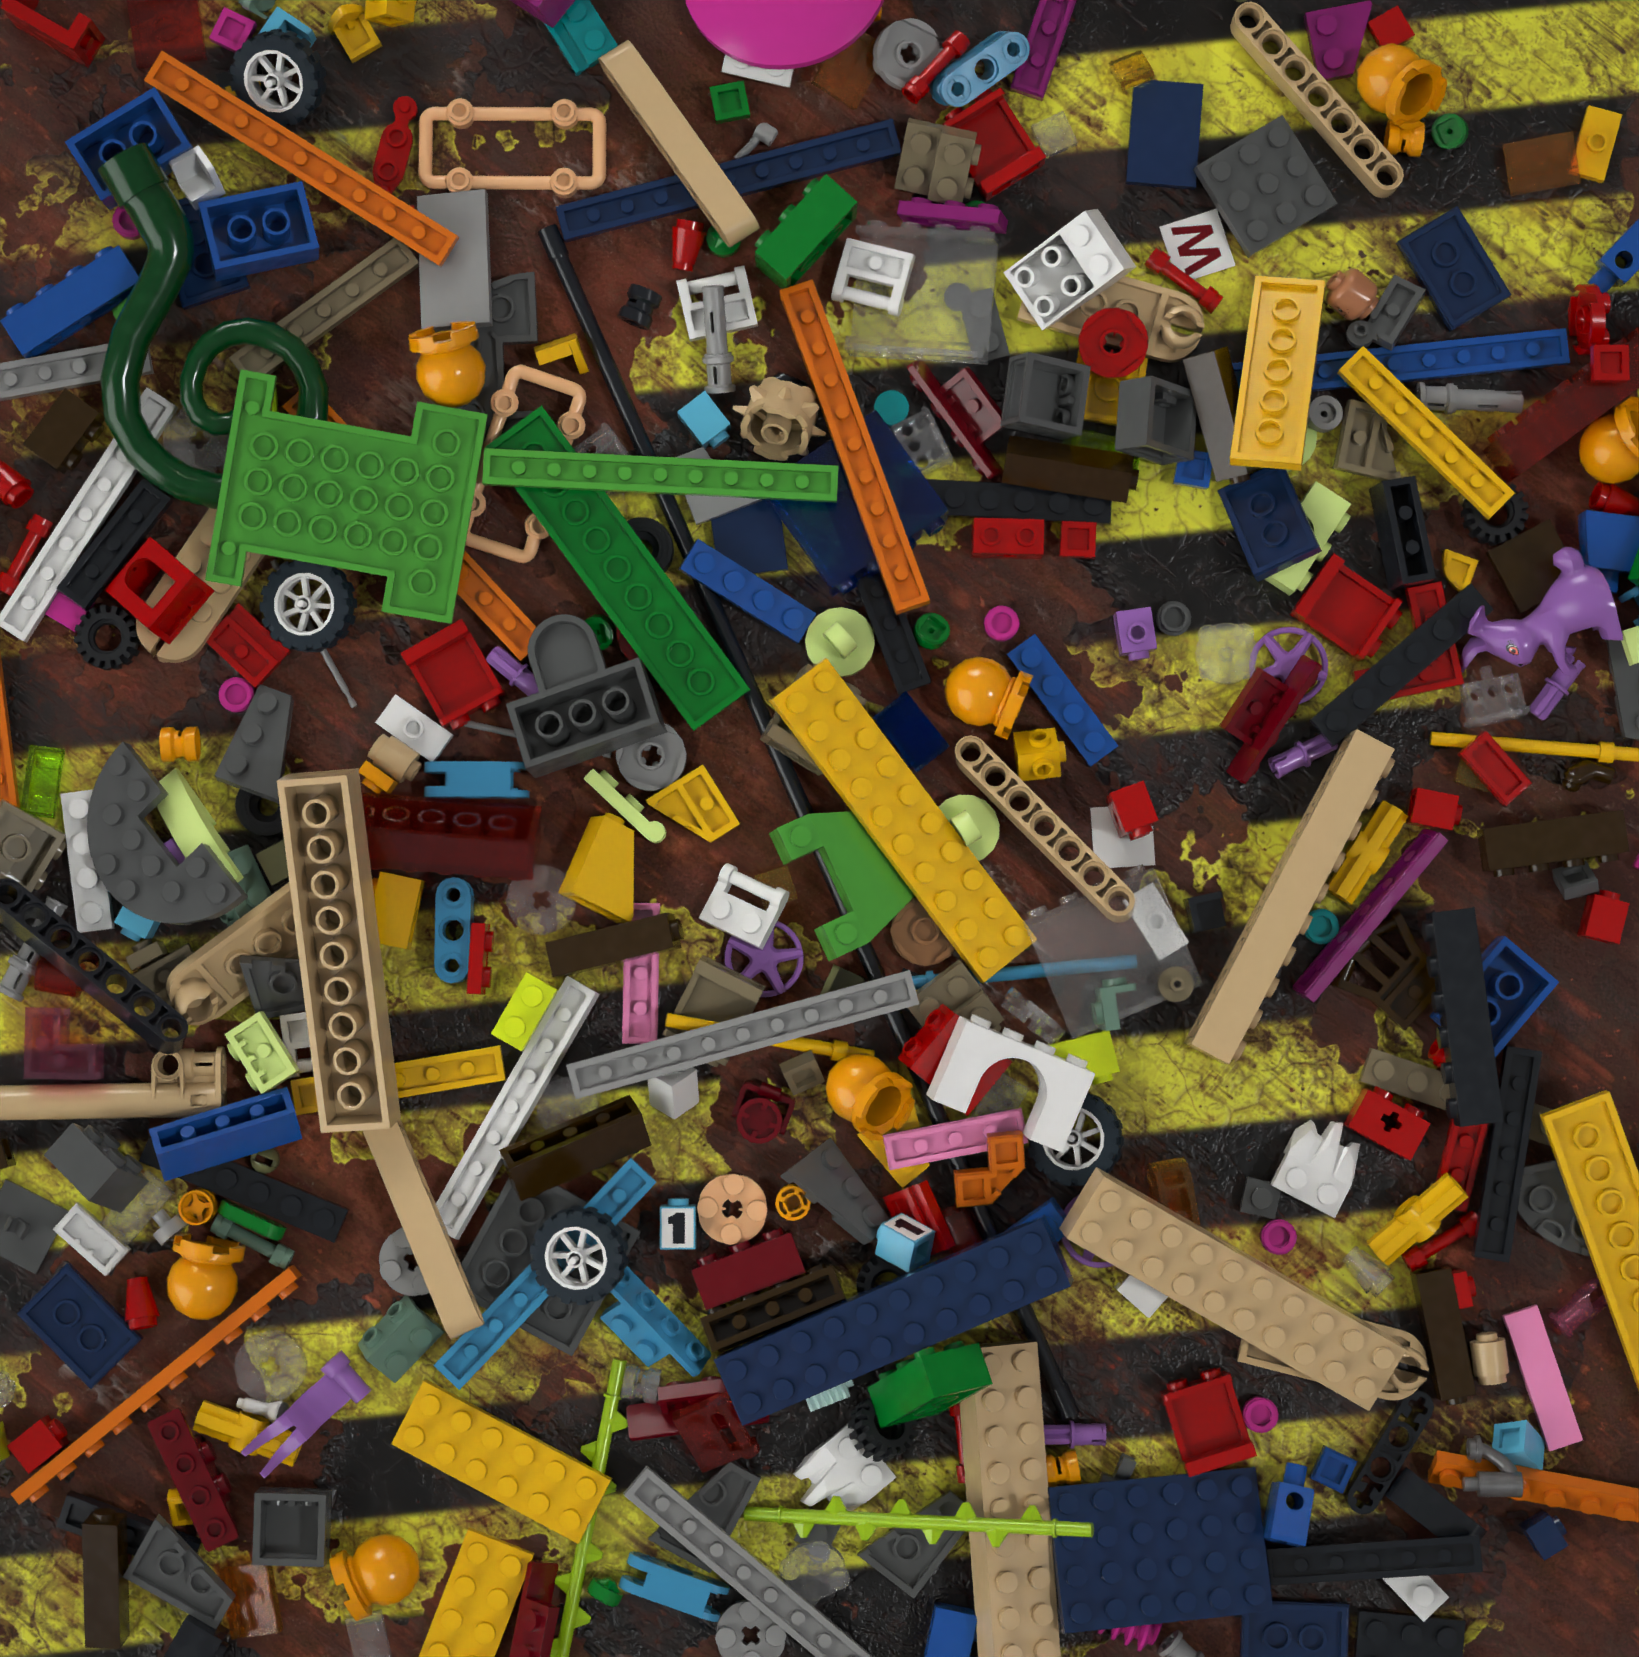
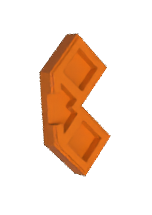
M1022 1130L986 1133L988 1167L953 1170L957 1208L993 1204L1010 1181L1025 1168Z

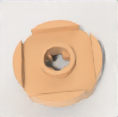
M735 1173L720 1175L712 1179L702 1190L697 1205L699 1222L703 1230L714 1240L728 1245L738 1244L755 1237L764 1226L768 1212L766 1196L760 1185L748 1176ZM729 1199L732 1203L737 1200L741 1202L743 1208H739V1210L742 1211V1214L738 1218L733 1215L729 1217L724 1215L722 1210H726V1207L722 1206L726 1200Z

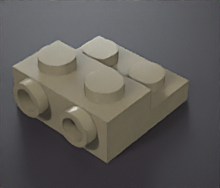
M909 118L894 189L927 195L928 200L945 203L947 200L963 202V198L970 199L975 178L968 177L970 165H978L982 146L975 144L977 132Z
M4 799L0 802V879H13L29 892H32L33 889L39 890L48 875L45 869L52 859L57 860L66 846V842L63 841L66 835L58 828L33 814L25 812Z
M960 959L916 991L919 1005L908 1007L922 1027L925 1025L928 1015L942 1004L958 1016L969 1020L972 1014L992 1022L990 1028L998 1032L1001 1030L1000 1023L1004 1021L1001 1013Z

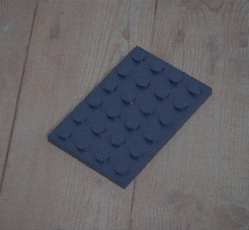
M1255 1467L1209 1471L1192 1477H1188V1474L1048 1488L1051 1521L1057 1518L1058 1521L1091 1522L1094 1524L1093 1537H1052L1062 1634L1274 1611Z

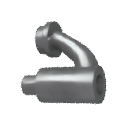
M1475 1435L1474 1438H1467L1466 1453L1468 1460L1480 1463L1483 1457L1498 1467L1500 1472L1477 1471L1476 1477H1463V1491H1476L1478 1497H1522L1523 1476L1521 1472L1517 1471L1513 1462L1499 1451L1482 1443L1480 1435Z

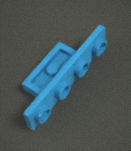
M627 1266L624 1269L625 1274L622 1280L610 1291L618 1301L606 1308L600 1319L647 1367L671 1354L692 1377L697 1376L711 1357V1352Z

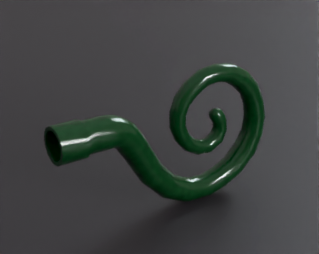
M140 143L115 155L98 169L99 175L120 209H125L148 248L147 259L141 273L112 327L100 376L104 420L126 460L147 481L178 500L217 509L223 473L191 467L172 455L152 435L141 413L139 382L149 345L192 267L194 242L193 231L188 218L167 184L169 182L168 177L148 144ZM251 317L224 321L205 332L187 355L180 375V402L190 422L213 436L230 434L234 408L227 413H218L208 407L203 397L202 384L208 366L219 353L231 346L241 344L264 348L284 360L294 374L299 388L296 416L328 421L329 387L319 361L300 337L275 322Z

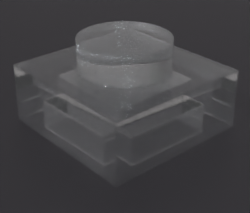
M1064 111L1031 126L1033 135L1045 154L1046 159L1077 146L1078 141Z

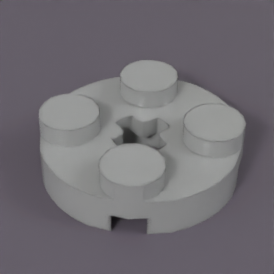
M914 18L891 23L876 38L873 48L874 71L888 85L901 90L911 77L919 76L941 52L942 48H940L939 42L936 39L938 37L936 32L927 23ZM911 46L913 48L912 54L916 56L915 61L910 60L905 63L903 56L900 55L901 49L904 50Z
M665 724L667 733L616 750V760L620 773L635 788L650 792L658 791L674 783L682 775L686 766L687 753L683 740L671 726ZM651 746L657 747V754L662 756L660 762H654L652 766H647L646 759L641 757L643 750L649 751Z
M403 1227L388 1236L381 1247L379 1254L380 1274L393 1290L408 1296L428 1294L429 1290L419 1266L412 1270L409 1268V1262L405 1260L406 1255H412L413 1252Z
M741 1599L731 1603L722 1612L717 1623L715 1640L722 1657H780L785 1646L786 1632L749 1600ZM754 1626L758 1627L757 1636L760 1639L758 1642L750 1641L746 1643L743 1641L745 1634L742 1629L744 1627L752 1629Z

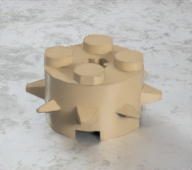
M768 377L763 379L758 387L755 385L750 386L751 398L748 406H733V410L744 416L741 422L740 436L743 439H748L754 445L753 451L768 459L785 461L789 455L797 453L807 456L809 454L808 444L811 436H826V432L815 427L819 406L815 402L816 394L811 388L806 386L801 387L790 381Z

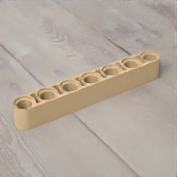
M1255 2L1241 4L1236 9L1230 24L1231 33L1368 191L1379 198L1391 196L1399 187L1404 177L1401 165L1269 14ZM1250 16L1255 20L1256 26L1254 28H1246L1240 23L1239 18ZM1265 42L1275 43L1279 48V53L1268 54L1264 51L1262 44ZM1287 68H1296L1300 71L1302 79L1297 81L1289 79L1285 70ZM1319 94L1324 99L1325 105L1322 107L1313 106L1308 99V95ZM1331 121H1343L1348 131L1345 133L1336 132L1331 126ZM1354 147H1366L1370 152V158L1360 159L1357 157ZM1387 172L1393 178V184L1388 186L1381 184L1377 178V173Z
M626 40L599 57V63L608 79L728 247H732L757 231L760 227L755 216L634 45L629 40Z
M972 735L961 738L955 747L956 764L959 769L1106 918L1117 923L1130 919L1135 907V897L1131 889L983 740ZM969 748H974L981 754L977 760L972 762L964 760L961 755ZM991 773H1000L1004 776L1005 781L999 786H991L986 782V778ZM1017 797H1023L1028 800L1030 805L1024 811H1016L1010 806L1011 801ZM1040 822H1049L1054 827V831L1048 836H1041L1034 829ZM1068 846L1074 847L1079 852V856L1073 861H1066L1059 855L1061 849ZM1092 871L1099 872L1103 876L1104 881L1098 886H1090L1084 880L1085 875ZM1116 896H1121L1128 901L1129 906L1123 911H1115L1109 906V901Z
M401 1119L390 1129L362 1130L449 1338H456L484 1325L480 1308Z

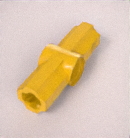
M1382 800L1364 829L1358 832L1355 839L1350 842L1345 850L1346 856L1343 863L1327 883L1329 885L1328 892L1339 900L1352 905L1369 877L1374 875L1384 863L1390 852L1389 846L1399 834L1409 816L1393 804Z
M1446 1172L1420 1196L1415 1195L1404 1201L1395 1211L1394 1218L1368 1239L1367 1243L1377 1257L1389 1266L1415 1242L1421 1243L1430 1238L1440 1227L1441 1220L1466 1200L1468 1195L1460 1184Z
M204 1400L194 1421L193 1430L208 1435L211 1438L227 1442L230 1448L241 1452L258 1434L270 1425V1421L257 1414L245 1411L237 1412ZM289 1430L284 1431L249 1455L257 1456L259 1454L271 1458L292 1432ZM302 1445L281 1463L293 1467Z

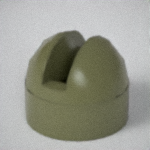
M275 1148L252 1154L250 1162L255 1171L267 1174L277 1169L280 1163V1155ZM257 1154L273 1160L272 1165L257 1161Z

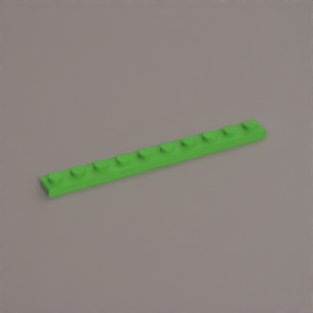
M484 448L482 484L489 486L837 503L839 466Z

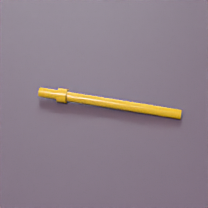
M1431 731L1429 744L1432 746L1464 748L1478 735ZM1492 736L1499 746L1508 752L1596 758L1597 762L1613 763L1614 760L1639 762V748L1615 746L1614 742L1599 741L1597 745Z
M667 1013L665 1027L690 1031L719 1022ZM799 1037L771 1045L802 1052L812 1050L813 1054L830 1056V1060L837 1062L841 1058L852 1054L875 1055V1050L848 1046V1042L835 1039L831 1043Z

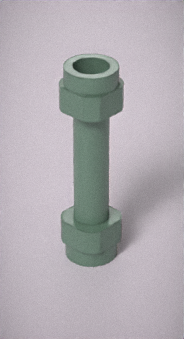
M219 1214L210 1229V1232L224 1240L230 1237L270 1258L269 1263L284 1270L287 1269L295 1254V1251L290 1249V1247L282 1243L275 1245Z

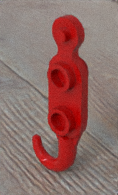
M402 96L395 100L393 104L395 121L389 124L381 135L373 166L374 184L390 194L395 191L405 176L413 145V135L408 125L416 117L418 107L413 98L409 96Z

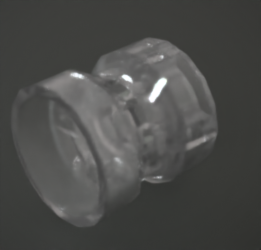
M627 1363L621 1398L632 1400L637 1397L642 1398L645 1403L656 1404L657 1387L660 1385L662 1369L651 1367L648 1370H643L638 1365Z

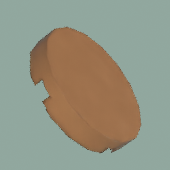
M912 898L892 919L890 933L893 946L901 957L912 964L922 966L938 964L951 956L955 950L917 898Z

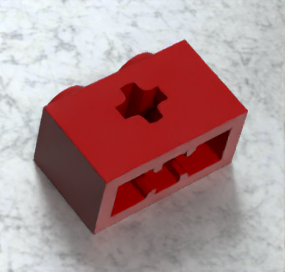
M974 518L972 521L971 558L1041 560L1044 555V519Z
M1144 780L1113 791L1105 798L1119 838L1128 835L1130 841L1146 836L1153 831L1151 826L1159 821Z
M1377 1086L1374 1087L1373 1091L1363 1088L1343 1125L1403 1159L1411 1161L1431 1124L1422 1119L1425 1113L1408 1103L1405 1104L1404 1108L1391 1102L1394 1097L1392 1094ZM1393 1113L1391 1119L1396 1122L1394 1128L1386 1127L1384 1129L1385 1123L1380 1119L1383 1115L1390 1116Z

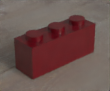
M782 1227L763 1233L764 1240L750 1245L748 1239L730 1246L731 1253L717 1257L716 1252L696 1259L697 1266L692 1267L691 1272L705 1309L714 1308L806 1273L792 1231L783 1232Z

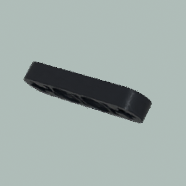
M1417 1389L1409 1397L1398 1401L1349 1483L1345 1492V1500L1348 1506L1356 1513L1369 1514L1377 1508L1432 1416L1434 1403L1431 1397L1424 1391ZM1422 1397L1421 1404L1425 1409L1422 1413L1416 1411L1410 1420L1417 1423L1413 1429L1408 1423L1398 1418L1401 1413L1408 1418L1412 1411V1408L1408 1405L1411 1399L1417 1401ZM1395 1427H1404L1408 1433L1407 1441L1401 1446L1392 1445L1389 1441L1390 1431ZM1384 1457L1388 1459L1390 1468L1386 1475L1375 1476L1372 1474L1371 1463L1375 1458ZM1366 1474L1373 1482L1379 1483L1380 1486L1376 1489L1371 1485L1367 1491V1495L1371 1498L1368 1504L1361 1502L1357 1506V1499L1353 1495L1356 1491L1363 1492L1368 1483L1362 1480V1478Z

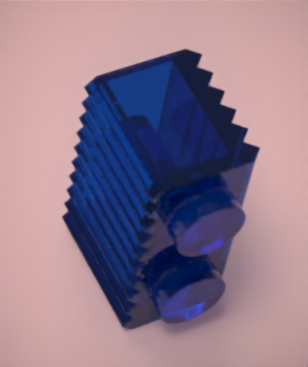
M906 691L873 717V721L888 741L896 748L897 753L909 769H912L915 774L950 747Z

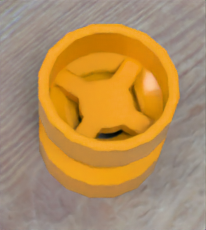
M1389 119L1385 129L1384 147L1391 155L1403 152L1409 157H1420L1425 136L1424 122H1422V126L1408 130L1400 128Z
M198 726L185 727L182 732L174 727H162L159 736L162 762H174L177 758L184 757L186 761H199L201 738Z
M794 1183L787 1184L776 1195L775 1205L777 1212L786 1220L796 1221L802 1219L810 1209L811 1202L804 1197L806 1192Z
M198 1188L182 1196L178 1204V1212L181 1219L187 1224L201 1225L211 1221L217 1215L219 1200L213 1192L204 1188Z
M1075 1450L1064 1451L1062 1456L1056 1457L1052 1454H1046L1048 1488L1059 1487V1485L1081 1484L1079 1464Z

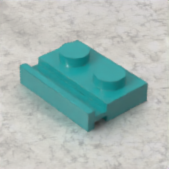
M575 0L553 28L544 23L576 76H579L581 72L589 67L592 68L597 65L599 57L618 46L590 0Z

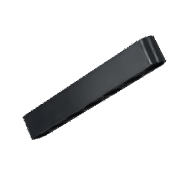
M0 879V896H10L15 900L11 904L0 902V923L163 1054H174L181 1050L188 1033V1023L180 1013L20 883L13 879ZM31 917L37 918L42 924L34 927L26 924L24 920ZM64 940L69 944V947L59 949L52 942ZM91 962L97 969L85 971L79 964ZM118 984L124 991L118 994L112 993L107 989V986ZM139 1006H145L152 1013L148 1016H141L134 1009ZM167 1028L174 1029L179 1036L173 1039L164 1036L162 1030Z

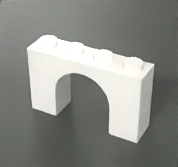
M972 1014L970 1020L959 1016L926 1095L933 1101L966 1114L982 1075L991 1065L1007 1058L1026 1060L1032 1065L1037 1074L1039 1091L1022 1133L1034 1142L1063 1152L1095 1076L1094 1072L1086 1068L1088 1061L1069 1053L1066 1059L1054 1055L1056 1048L1036 1040L1034 1046L1022 1041L1024 1035L1004 1027L1002 1033L990 1028L991 1021Z

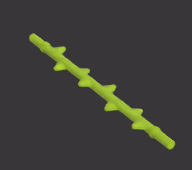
M613 1358L607 1391L603 1394L605 1401L597 1441L582 1445L580 1451L592 1462V1468L605 1474L613 1432L628 1427L627 1419L617 1411L619 1400H622L620 1393L627 1363L626 1360ZM611 1481L604 1495L616 1492L617 1485L613 1481ZM597 1510L581 1542L576 1544L571 1572L555 1578V1584L567 1595L559 1636L553 1639L550 1657H569L574 1629L590 1623L591 1616L579 1607L587 1564L603 1558V1552L591 1542Z
M833 1496L825 1510L784 1508V1506H779L778 1508L746 1506L743 1513L745 1521L777 1522L778 1525L793 1523L800 1538H807L815 1524L856 1526L862 1541H869L877 1527L922 1529L929 1544H937L944 1530L986 1532L992 1547L996 1548L1000 1547L1008 1533L1052 1535L1053 1538L1058 1536L1093 1537L1094 1535L1093 1523L1058 1521L1057 1518H1054L1053 1521L1043 1520L1036 1505H1029L1021 1519L977 1517L970 1502H963L955 1516L912 1514L905 1499H898L890 1513L847 1511L841 1497Z

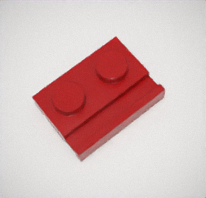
M238 603L235 606L236 608L216 626L206 643L253 687L258 689L259 685L281 664V661L292 651L284 647L280 641L274 640L270 635L271 632Z
M471 923L467 994L484 995L486 994V988L491 987L492 967L488 966V952H493L494 931H490V924Z
M927 1180L883 1197L892 1218L903 1213L936 1231L931 1255L956 1245Z

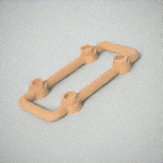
M458 98L451 101L447 107H429L423 111L419 120V179L427 188L448 189L449 192L479 189L552 190L560 198H570L575 195L577 190H594L602 186L605 181L606 117L597 108L577 107L569 99H560L552 107H473L466 99ZM433 121H449L457 129H466L474 121H553L555 126L563 130L573 128L578 121H592V176H576L574 171L569 168H559L551 176H472L470 171L462 167L450 170L447 175H433Z
M517 365L507 372L502 389L494 392L490 398V407L494 413L482 447L466 546L513 562L527 563L536 556L541 539L549 536L534 513L529 514L524 522V528L528 534L524 549H519L470 532L474 518L481 515L486 508V500L482 494L485 487L482 484L484 448L502 435L507 417L513 415L518 409L519 401L515 391L519 379L573 397L569 411L563 413L557 420V427L571 446L574 439L579 438L585 431L586 424L582 413L587 396L583 387L576 382L526 365Z

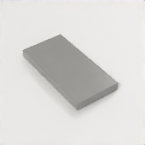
M479 189L417 196V211L460 237L442 267L419 254L421 329L434 326L435 332L450 330V322L475 321L476 328L493 326L487 191Z

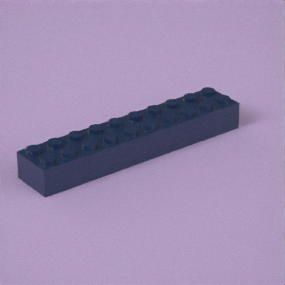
M1044 1214L727 1350L717 1356L714 1362L740 1422L744 1426L1066 1289L1072 1285L1074 1279Z

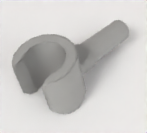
M760 123L756 127L750 141L734 156L735 159L746 157L757 147L759 142L770 146L777 137L778 130L768 123Z

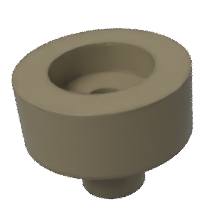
M1182 967L1166 968L1160 973L1157 980L1159 994L1171 1002H1180L1187 999L1194 988L1191 974ZM1175 981L1179 983L1177 988L1174 986Z

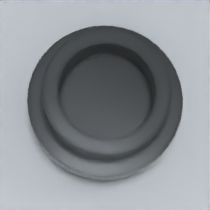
M1170 601L1159 608L1156 614V624L1165 635L1179 636L1189 628L1191 613L1183 603Z

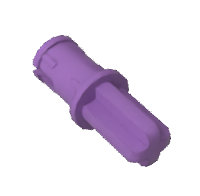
M496 646L488 654L487 662L510 681L509 685L511 687L515 685L527 696L539 692L534 674L528 670L529 665L527 663L522 665L501 646Z
M1567 653L1568 663L1573 664L1575 657ZM1577 660L1574 664L1577 667V676L1586 667L1580 660ZM1558 667L1550 678H1545L1546 684L1529 706V711L1535 717L1546 720L1564 695H1569L1567 690L1577 676L1570 677L1565 675Z
M1320 734L1303 743L1300 741L1295 742L1294 747L1268 758V764L1272 773L1276 772L1275 777L1279 779L1302 766L1306 768L1311 766V761L1336 750L1338 744L1331 747Z
M1069 1420L1068 1425H1044L1045 1445L1068 1444L1070 1449H1074V1446L1082 1445L1105 1446L1106 1425L1105 1423H1074L1073 1420Z

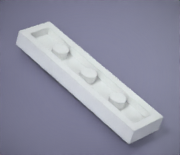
M93 789L60 794L77 931L80 933L115 929L111 893L104 886L94 867L88 844L87 818Z

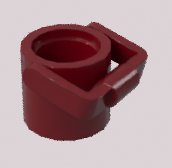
M747 1080L741 1087L731 1116L735 1118L737 1116L738 1131L743 1138L751 1143H766L775 1138L778 1133L781 1135L785 1134L795 1107V1098L792 1095L781 1092L782 1089L765 1082L759 1084ZM746 1089L762 1096L749 1099L741 1106ZM773 1101L789 1104L783 1124L781 1111Z

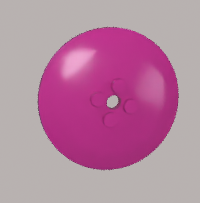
M685 0L695 25L703 36L718 50L739 62L755 67L778 70L807 67L827 60L844 51L865 33L873 23L884 0Z

